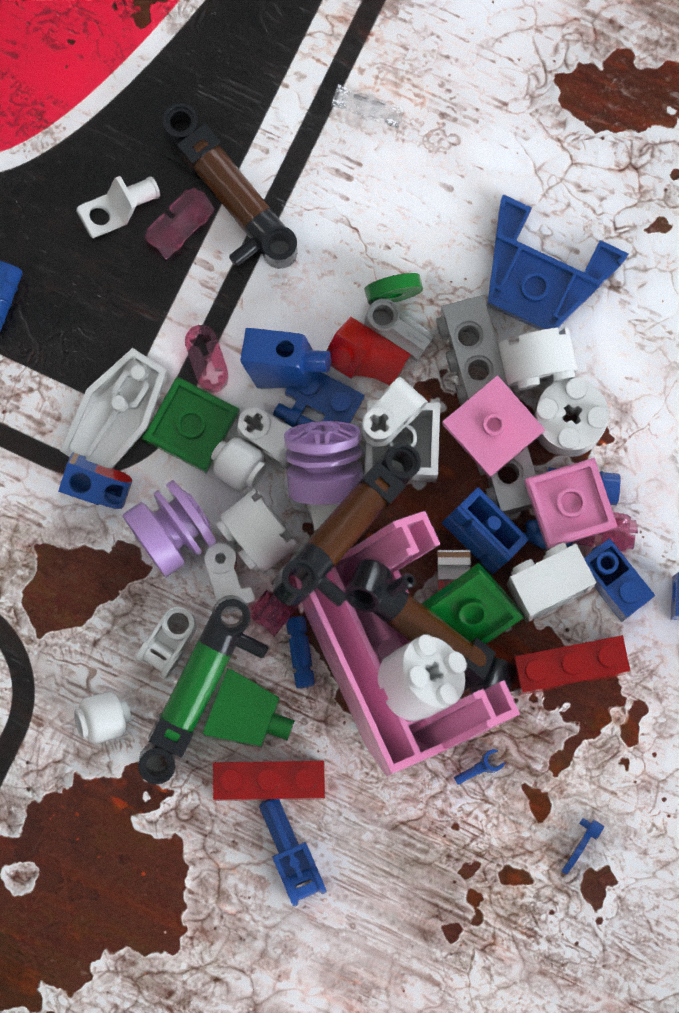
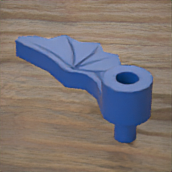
M584 818L581 819L579 824L587 830L561 872L566 875L569 873L590 838L592 837L597 840L605 827L594 819L592 822Z

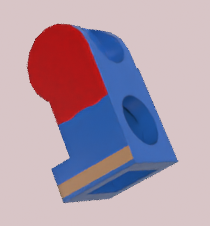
M72 452L58 492L96 505L100 504L114 509H122L128 497L133 481L132 478L124 472L85 460V456Z

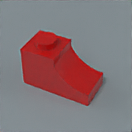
M350 317L339 328L326 350L330 351L331 367L350 379L354 376H365L379 380L389 386L400 376L411 356L409 352L353 317Z

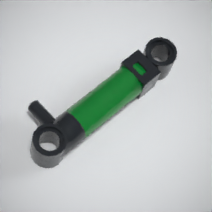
M224 596L214 605L213 612L162 713L159 714L149 734L150 744L146 745L140 752L138 762L139 773L148 783L155 785L163 784L174 775L175 755L183 757L194 735L193 731L236 646L259 658H264L268 651V645L243 633L249 626L251 618L246 602L238 596ZM228 606L238 607L242 612L241 619L235 624H227L221 619L222 611ZM153 755H161L168 763L163 770L153 771L148 768L147 760Z

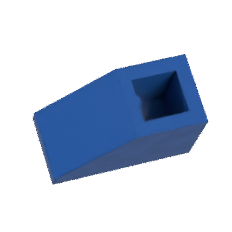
M610 538L584 557L597 582L595 588L621 622L656 596Z

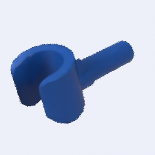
M489 750L482 755L479 763L456 775L454 779L457 785L478 774L480 775L484 772L495 773L501 770L505 762L497 767H492L488 763L489 755L499 750Z

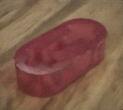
M195 325L186 333V350L199 386L206 392L216 393L223 390L229 380L228 369L214 331L205 325ZM202 334L204 339H211V341L206 343L208 355L202 356L198 346L192 347L191 344L196 342V335ZM212 362L215 372L222 371L223 374L218 376V383L212 384L209 379L203 380L202 377L207 375L205 363Z

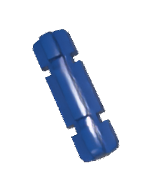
M301 616L292 617L286 620L288 635H291L289 646L293 669H296V673H294L295 686L300 689L314 686L315 680L313 670H310L312 660L308 636H305V632H307L306 621Z

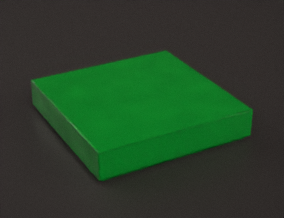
M176 376L142 439L207 474L214 461L211 459L214 449L221 441L226 439L240 413V409Z
M479 563L421 603L468 641L478 638L484 644H487L524 618L522 610Z

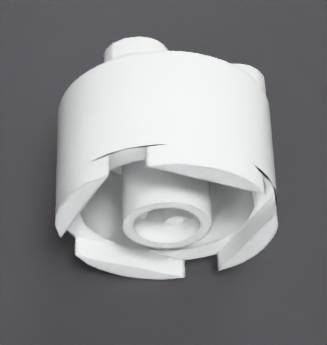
M551 328L519 335L520 343L510 344L509 339L498 343L507 385L512 387L514 394L531 391L534 389V386L540 385V382L546 381L547 387L557 381L575 378L574 373L578 371L568 328H563L560 332L558 328Z
M579 377L557 381L550 385L541 395L534 410L533 416L545 429L537 440L547 451L556 455L577 457L590 451L600 440L609 421L608 405L602 393L594 385ZM566 412L569 415L574 413L578 417L575 423L572 420L567 423L563 420Z
M253 489L221 514L222 520L216 525L229 541H232L235 545L237 543L240 544L243 549L238 554L251 570L254 569L256 573L262 570L266 573L298 548L299 544L292 539V533L269 504L265 505L261 499L262 495L256 489Z
M422 635L383 659L378 671V684L380 690L384 688L389 699L385 702L396 715L408 721H419L452 706L460 699L465 687L464 671L467 664L463 655L455 652L444 641L430 635Z

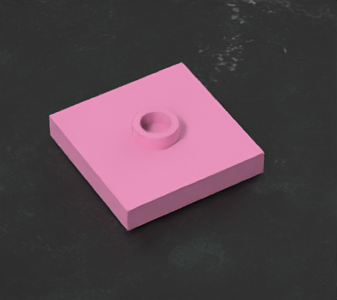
M498 375L442 421V425L489 478L545 431L544 427Z
M595 458L524 480L547 550L563 542L565 544L618 527Z

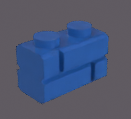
M479 487L441 522L482 562L483 566L491 574L507 563L529 540Z

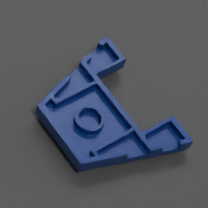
M503 194L499 207L487 306L538 330L559 329L626 261L629 253L600 240L584 272L517 241L531 213L532 207Z

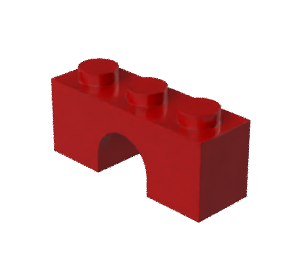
M623 635L514 656L511 660L512 666L516 671L515 680L519 696L551 690L578 682H592L623 676L631 671Z
M324 761L213 762V800H325Z

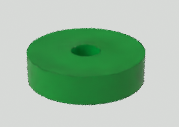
M403 273L374 281L368 284L364 290L367 302L371 305L378 299H388L393 302L409 299L421 293L423 286L418 273Z

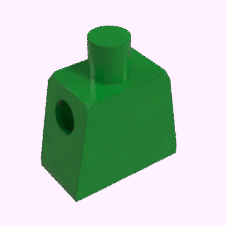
M227 668L202 734L212 739L262 748L267 734L288 741L295 720L275 713L280 701L278 696L234 670Z

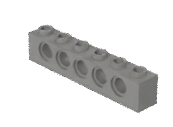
M484 295L443 305L440 312L441 317L436 318V323L441 339L447 338L451 351L446 352V358L450 372L457 371L460 385L455 386L461 406L497 375L506 385L507 381ZM463 332H471L477 337L478 342L473 346H464L460 343L458 336ZM475 365L482 366L487 371L488 376L480 381L474 380L469 376L468 369ZM527 446L504 466L516 472L517 480L514 483H503L498 477V472L491 478L487 476L490 488L485 489V494L505 515L533 508L524 483L526 478L536 476ZM477 465L480 475H484L483 470Z

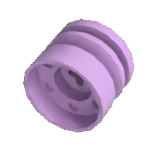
M320 421L297 425L284 433L285 447L288 448L285 451L286 461L292 464L287 469L288 495L294 501L314 505L341 503L363 478L362 465L356 461L362 455L361 446L359 445L361 442L359 427L339 421Z
M174 480L166 484L168 491L173 497V500L169 503L158 490L153 493L160 508L153 513L147 505L140 502L122 515L165 578L185 565L179 548L186 545L195 555L198 556L202 553L194 540L196 536L199 535L208 547L217 542L212 534L210 522L191 494L179 487Z

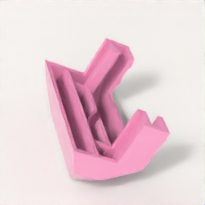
M423 511L393 521L349 549L327 574V577L345 593L359 562L368 559L384 564L392 574V581L401 577L399 573L401 568L440 545L426 512ZM295 577L298 589H302L301 581ZM317 588L302 601L307 619L361 737L386 777L466 742L520 715L514 699L503 680L485 690H479L458 700L452 706L429 718L419 721H408L399 717L385 702L389 699L384 688L381 690L379 688L378 671L385 657L410 641L373 612L358 610L351 606L347 600L341 606H336Z

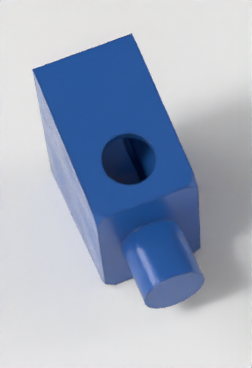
M245 328L240 362L257 388H307L311 385L313 372L328 373L330 371L331 354L330 351L313 350L306 336L301 333Z

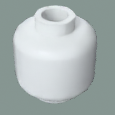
M234 437L227 443L221 441L211 455V459L215 461L213 474L238 491L244 490L247 487L254 488L263 477L267 465L264 463V453L241 437Z
M105 692L83 698L80 701L79 709L74 711V718L80 737H86L89 742L98 744L121 738L126 731V723L131 722V713L126 701L120 702L115 693Z

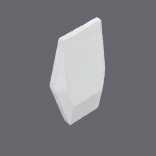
M132 348L86 389L60 451L69 457L72 452L85 456L87 461L113 469L148 428L168 370Z

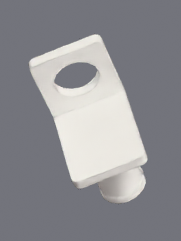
M121 176L114 178L106 195L79 205L76 211L90 237L96 238L127 225L136 206L159 198V187L152 177L126 187ZM94 208L105 210L109 215V222L105 225H96L90 219V211Z

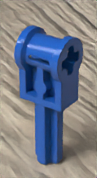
M267 799L259 805V809L279 853L272 856L293 907L299 905V900L317 892L321 894L327 893L307 843L298 844L280 799ZM312 880V882H310V883H308V884H306V885H303V886H301V887H299V888H296V886L301 885V884H303V883H305V882H307V881Z

